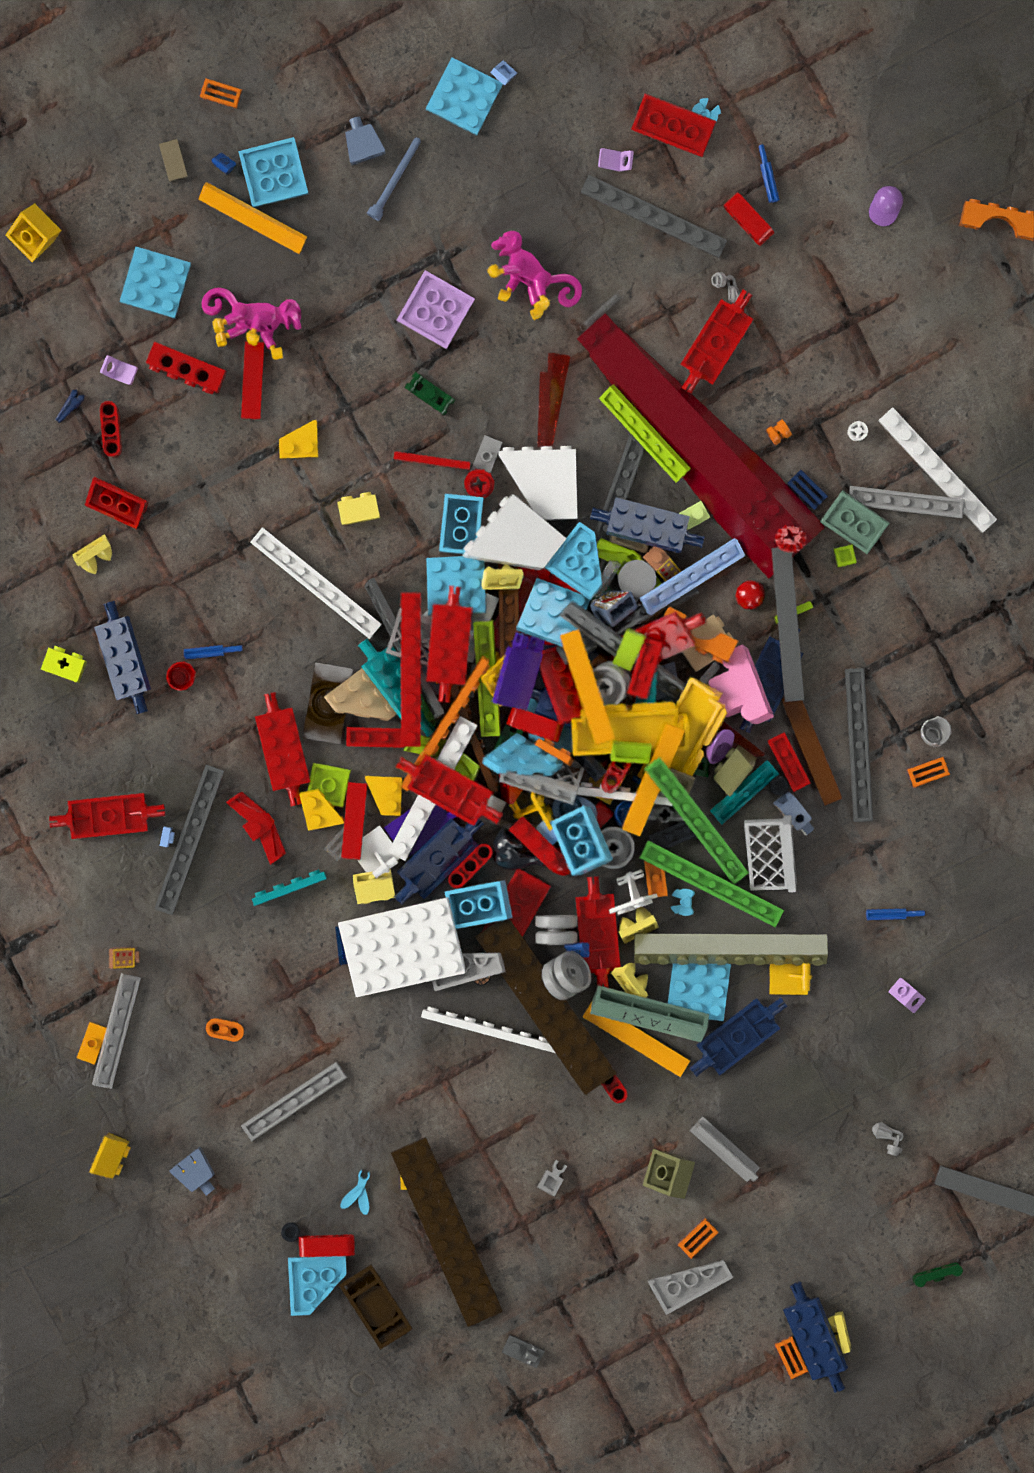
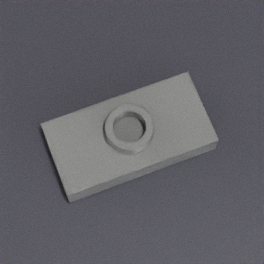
M484 436L471 471L477 468L485 469V471L491 473L503 442Z

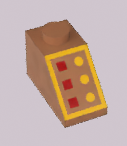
M653 547L642 557L664 582L682 572L661 548Z
M113 947L109 949V969L136 967L137 963H140V951H137V947Z

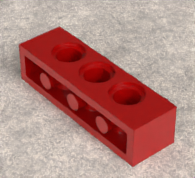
M157 342L153 343L146 360L150 370L160 373V370L167 373V377L177 380L179 377L185 380L184 384L194 388L196 385L203 387L202 391L211 395L214 392L219 393L227 374L221 368ZM167 357L173 359V364L170 367L163 366V360ZM186 364L190 365V372L182 374L181 367ZM201 372L208 373V379L204 382L198 379Z

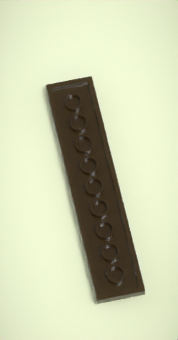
M510 919L497 921L475 937L486 953H501L506 972L500 974L584 1095H587L617 1074L568 1002L554 997L548 991L542 978L543 966Z
M421 1138L392 1151L391 1155L467 1326H472L503 1312L427 1138Z

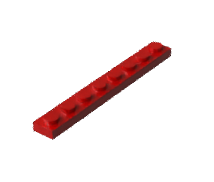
M401 592V747H421V592Z

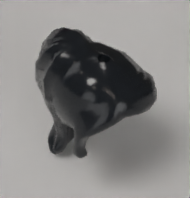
M504 827L500 829L493 842L495 850L493 858L498 866L508 870H518L533 865L545 866L533 853L522 851L521 847L523 844H518V838L509 828Z

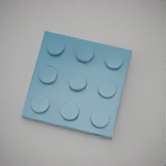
M451 58L426 110L477 136L503 84Z
M294 137L238 151L252 207L256 208L309 194Z
M135 247L119 302L176 318L191 263Z
M464 556L427 558L428 615H433V604L446 605L448 603L449 586H454V594L456 586L461 587L459 601L461 606L472 607V614L486 613V590H483L481 585L485 561L469 559Z
M536 578L516 630L563 647L560 635L578 629L560 616L561 612L571 600L587 610L590 599L577 592Z
M673 963L668 1004L709 1014L710 1020L724 1021L731 964L680 965Z

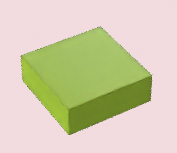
M853 545L833 549L838 568L857 563Z

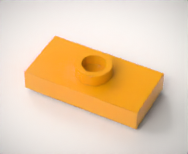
M89 1022L77 1055L78 1059L96 1064L107 1027Z

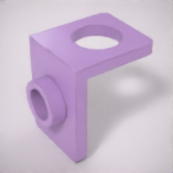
M601 148L598 166L619 172L631 170L633 151L619 152ZM628 156V163L625 166V158Z
M107 355L100 373L114 380L132 385L138 368ZM110 362H112V368L108 372L107 366Z
M899 978L889 990L892 996L913 1013L926 1000L902 978ZM919 998L917 1004L912 1006L913 1001Z

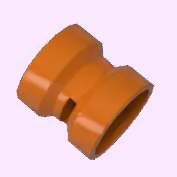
M783 419L778 421L776 426L766 429L767 434L775 445L781 443L783 438L792 436L790 429Z

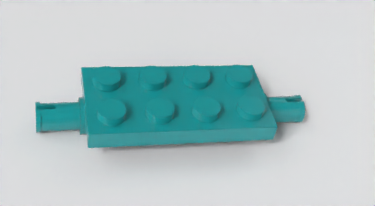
M367 638L358 645L368 658L367 662L361 667L401 719V658L387 654V648L377 652ZM421 709V729L428 737L434 733L436 728L431 722H428Z

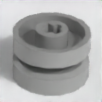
M606 661L592 670L603 705H617L629 695L627 692L633 675L631 671L612 664L613 661Z
M616 826L602 829L601 832L608 848L611 844L617 846L615 851L609 849L613 860L602 866L609 869H619L625 866L634 854V842L631 835Z
M576 915L536 916V926L538 928H547L546 931L536 932V943L548 945L577 943V933L565 930V928H575L577 926Z
M566 951L544 965L542 978L546 988L554 997L560 1000H567L589 987L591 972L586 961L578 953Z

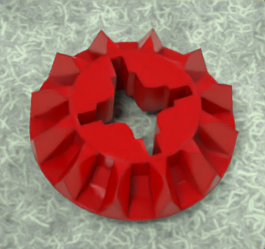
M476 468L465 477L464 487L470 496L486 498L493 492L495 480L491 473H488L485 469ZM478 477L480 481L486 482L482 485V490L481 487H479V485L474 484L477 482Z
M794 524L792 526L785 525L784 528L778 530L775 541L781 550L789 553L797 552L806 544V533L802 531L801 527L797 528ZM788 534L794 537V543L790 540V538L787 539Z

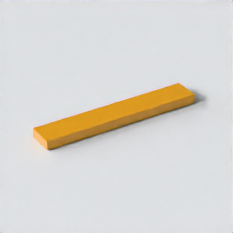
M206 182L198 200L300 254L307 236Z
M579 629L562 634L560 639L595 745L613 741L615 738Z
M666 723L649 764L660 757L669 768L685 730ZM647 772L643 776L622 825V830L638 836L642 833L660 791Z
M591 1001L582 1016L583 1018L681 1077L690 1062L689 1059L631 1024L590 1014Z

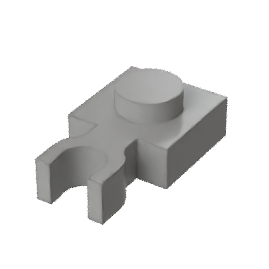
M557 1160L553 1163L552 1172L546 1170L537 1188L553 1197L564 1180L559 1175L567 1168L566 1165H563L562 1169L558 1170L556 1165L559 1161Z

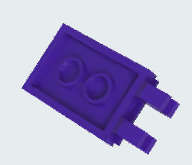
M516 632L512 647H507L493 696V703L523 710L528 709L543 656L544 639L531 636L528 645L529 636Z
M435 805L408 857L421 849L456 815L450 812L447 813L445 809ZM410 810L384 827L393 842Z

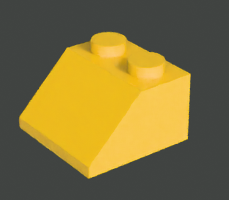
M34 203L19 214L6 236L31 262H34L56 240L62 230Z
M108 1133L101 1143L90 1173L111 1179L115 1175L119 1176L123 1165L120 1163L123 1157L127 1158L131 1149L128 1146L130 1141Z

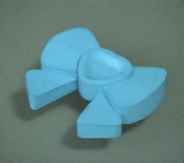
M708 98L700 99V103H697L692 111L714 119L717 122L718 114L721 113L719 105L709 112L708 109H705Z
M676 889L672 893V896L681 899V905L671 907L675 914L679 913L683 916L694 914L691 906L695 891L692 889Z

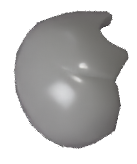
M940 716L927 720L923 723L920 730L923 741L933 747L945 744L952 733L949 722Z

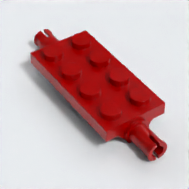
M742 289L734 304H729L722 299L719 301L680 365L690 372L681 388L686 390L689 384H691L687 390L690 394L693 393L700 379H704L712 385L714 384L754 320L744 313V308L751 297H753L752 294L748 293L746 298L743 299L747 291Z
M449 586L448 603L446 605L433 604L426 681L438 682L440 684L438 699L440 702L444 701V694L446 695L445 702H451V686L454 684L465 685L472 607H463L459 604L461 590L459 586H456L455 594L454 586Z
M673 612L634 631L645 635V638L664 644L659 659L660 662L695 646L696 641L692 637V629L705 625L706 619L702 617V613L687 619L681 618L677 612ZM612 654L606 656L610 661H613L615 658Z
M276 692L270 693L272 701L269 694L264 695L268 709L267 714L255 716L272 789L276 791L285 788L288 791L290 806H295V798L297 805L302 804L298 787L311 781L293 707L283 710L279 709Z
M425 754L420 764L415 765L401 757L396 768L411 775L412 779L407 786L409 790L473 826L476 824L479 816H484L498 824L499 818L503 815L502 812L488 806L487 802L493 791Z
M145 793L67 801L68 813L66 815L49 816V821H57L49 824L50 828L64 826L70 828L71 839L148 831L147 820L150 817L166 816L165 811L157 812V810L165 809V805L147 806Z
M591 876L587 877L589 894L587 896L575 897L579 942L589 943V957L582 958L589 966L590 972L596 975L597 987L604 984V987L609 988V972L620 967L616 913H610L609 911L615 908L614 894L602 895L600 893L599 876H594V884Z

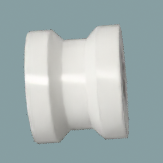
M861 421L852 423L848 428V436L853 441H861L867 436L868 428Z

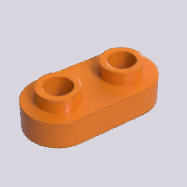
M213 1018L206 1024V1032L213 1038L236 1042L244 1035V1028L238 1022ZM214 1024L219 1025L218 1031L213 1030L212 1026ZM232 1028L238 1030L237 1035L231 1033Z

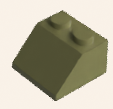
M739 744L735 749L731 747L725 755L727 757L724 763L720 762L714 769L716 772L714 779L729 796L733 794L748 775L757 759Z
M653 1149L643 1186L670 1197L685 1199L695 1162L681 1156Z

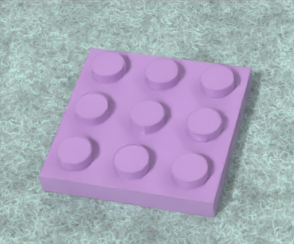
M425 270L398 316L397 321L447 349L475 298Z

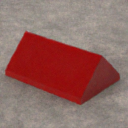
M96 477L92 479L85 506L135 529L138 528L149 504L148 501Z

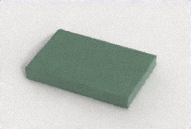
M844 490L840 492L820 521L866 554L870 552L890 523Z

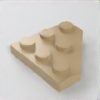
M362 668L324 697L337 713H349L366 718H379L384 721H389L397 714Z

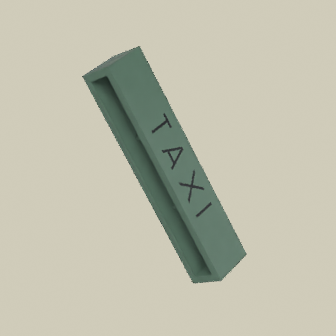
M598 986L596 989L590 1014L697 1042L702 1041L707 1031L709 1014L602 986Z

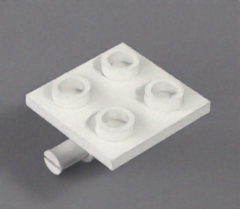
M380 825L363 837L361 860H358L366 872H372L376 879L383 873H388L389 869L396 865L399 859L388 852L392 842Z
M642 869L633 873L631 871L627 872L625 876L617 878V881H621L618 882L619 886L628 883L631 902L610 909V913L617 912L618 915L627 913L641 906L653 903L652 899L658 897L657 893L640 897L635 880L644 877V873L640 874L643 872Z

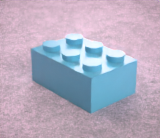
M445 494L439 552L461 555L466 552L464 547L470 540L474 542L478 537L476 532L481 527L483 497Z
M582 806L550 822L572 875L581 876L613 860L591 807Z
M505 880L445 892L446 898H449L456 929L513 918Z

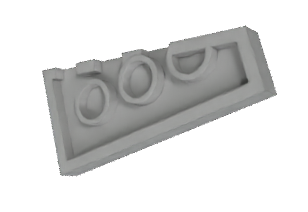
M462 953L466 973L432 980L434 990L438 991L506 972L501 953Z
M724 1260L647 1281L667 1315L732 1279L733 1276Z

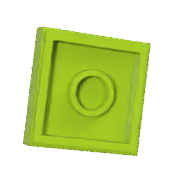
M313 763L308 791L320 789L325 795L326 800L330 801L333 806L344 808L351 770Z

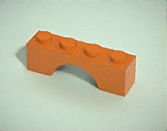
M970 199L964 203L959 226L978 230L987 220L997 218L1005 220L1012 226L1015 238L1034 241V211L1023 213L1018 212V208L1015 207L1004 209L999 208L1000 205L995 203L984 205L980 204L981 201L976 199Z
M671 607L668 608L664 615L665 617L673 612H677L681 618H686L685 614ZM723 633L707 640L699 639L692 635L696 641L695 651L702 655L706 653L712 655V659L720 664L729 661L738 643L737 640Z

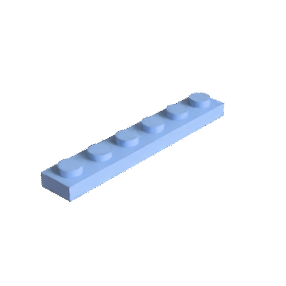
M732 539L640 597L649 615L656 613L744 557L745 554L738 540Z

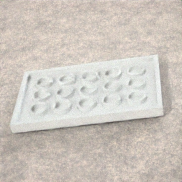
M448 897L338 923L356 997L466 973Z

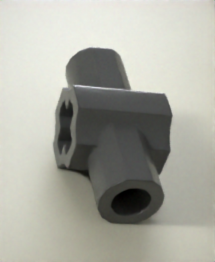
M661 806L660 809L652 808L647 819L660 820L661 823L684 821L676 809H669L668 806ZM663 809H667V813L670 812V816L666 817V820H662V817H659V813H662Z

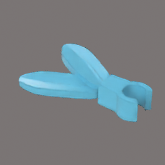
M361 1169L358 1174L357 1186L342 1199L340 1207L345 1209L358 1198L361 1212L367 1215L370 1207L365 1185L370 1177V1172L367 1173V1178H362Z

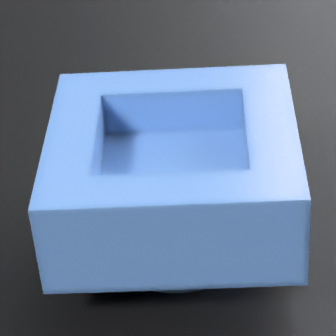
M503 60L493 68L491 74L502 84L506 85L516 76L517 72Z
M163 827L160 846L169 847L170 843L173 844L175 832H172L171 827Z

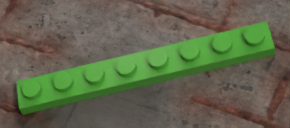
M658 757L645 767L646 772L731 882L736 884L749 874L663 760Z
M647 841L639 857L775 928L784 912L779 907L650 841Z

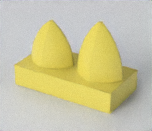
M105 534L73 554L76 564L87 572L97 573L95 555L103 560H111L112 549Z
M504 565L502 570H495L488 566L483 572L481 583L483 590L520 589L523 578L522 569H514L510 565Z
M644 907L636 909L637 923L635 924L628 918H621L619 934L624 944L634 940L635 934H646L659 928L654 915H651Z
M628 963L623 967L615 968L611 972L626 993L647 998L648 993L645 989L648 975H641L636 978L635 963Z
M843 1311L836 1312L834 1316L828 1318L833 1333L838 1332L835 1338L843 1354L849 1353L851 1351V1344Z

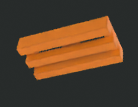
M205 78L200 98L237 109L242 89ZM207 85H213L222 89L235 92L237 94L236 96L228 93L208 88ZM205 92L232 99L234 103L207 95Z
M944 757L907 769L913 788L950 775ZM939 762L942 763L941 766L913 775V772ZM944 769V773L919 782L915 780L916 778Z
M704 1218L678 1246L692 1259L719 1232ZM706 1224L707 1227L685 1247L684 1244ZM711 1229L713 1232L690 1253L689 1250Z
M792 1336L779 1343H775L791 1380L809 1372ZM790 1342L803 1367V1370L801 1371L799 1370L796 1361L788 1347V1343ZM783 1345L796 1370V1373L794 1374L792 1373L788 1365V1362L781 1350V1346Z

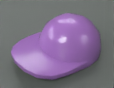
M885 186L875 194L869 208V216L875 224L888 226L895 221L903 204V196L900 190L893 186Z
M728 729L723 730L706 747L705 756L711 764L718 763L726 757L725 755L731 749L734 741V733Z

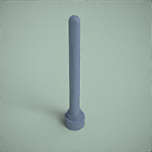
M414 138L378 202L367 211L366 214L377 221L381 220L382 212L384 211L382 208L421 143L420 138Z

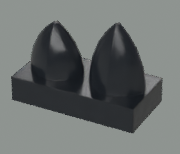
M594 755L573 756L595 782L607 772L609 764L607 757L595 758Z

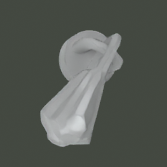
M723 272L715 273L711 279L713 286L723 288L727 282L728 303L734 304L740 295L734 276H726Z
M883 1122L876 1123L872 1128L873 1134L876 1138L894 1140L893 1145H887V1153L898 1157L899 1153L901 1154L902 1148L898 1147V1144L903 1139V1133L888 1127ZM893 1133L899 1134L896 1137L892 1136Z

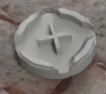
M642 560L627 562L618 574L619 587L622 591H631L634 598H640L654 589L656 585L655 571L649 563Z

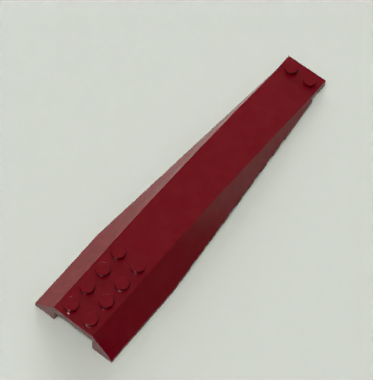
M606 313L577 338L578 342L588 351L590 358L610 384L616 386L691 468L683 476V479H685L716 522L732 539L738 540L744 553L768 579L774 575L771 548H778L775 536L779 529L784 528L785 525L792 526L793 524L797 528L801 527L802 531L806 533V546L825 528L769 465L697 398L687 392V389H682L683 385L625 331L618 327ZM788 534L787 539L790 538V540L794 543V537ZM799 551L793 552V553H792V558H793Z

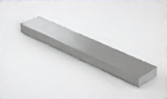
M850 486L849 495L868 508L963 519L965 499Z
M124 973L120 975L92 1082L94 1086L112 1089L141 979L138 976Z
M336 1061L242 1124L241 1127L252 1142L346 1079L347 1076Z

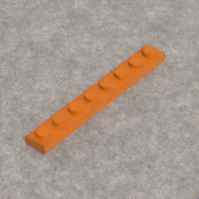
M482 655L466 680L465 685L461 688L415 761V765L421 763L425 754L429 756L436 754L440 747L437 744L441 739L444 740L450 731L448 730L451 723L455 724L460 715L458 713L461 707L465 708L470 700L468 695L471 690L475 692L480 684L478 679L489 670L490 665H488L489 659ZM407 774L401 786L407 791L409 790L407 786L412 779L410 774Z

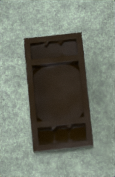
M315 662L303 738L341 744L346 713L335 712L324 697L353 675V669Z
M372 1264L339 1284L380 1350L413 1329L401 1307L395 1301Z

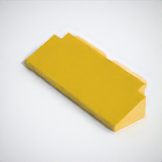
M693 677L688 681L676 703L678 714H687L689 720V749L676 751L670 765L671 768L692 777L704 757L703 746L711 744L727 715L726 705L719 702L723 693ZM643 764L637 775L639 778L643 779L646 772L644 768L649 764Z
M675 703L634 704L632 708H626L624 704L604 705L615 738L614 741L650 743L652 745L651 752H654L666 723L685 730L677 751L689 749V720L687 714H678V708ZM584 709L581 710V718L571 719L573 756L611 754L613 741L595 745Z

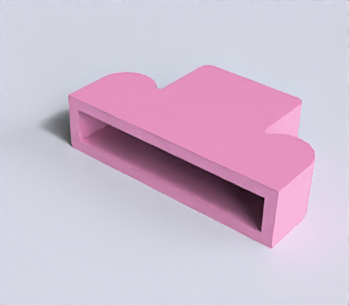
M742 644L734 649L727 663L723 662L724 667L729 669V671L711 678L709 685L723 693L719 702L726 705L727 718L741 712L742 716L752 724H760L773 718L774 715L749 649Z

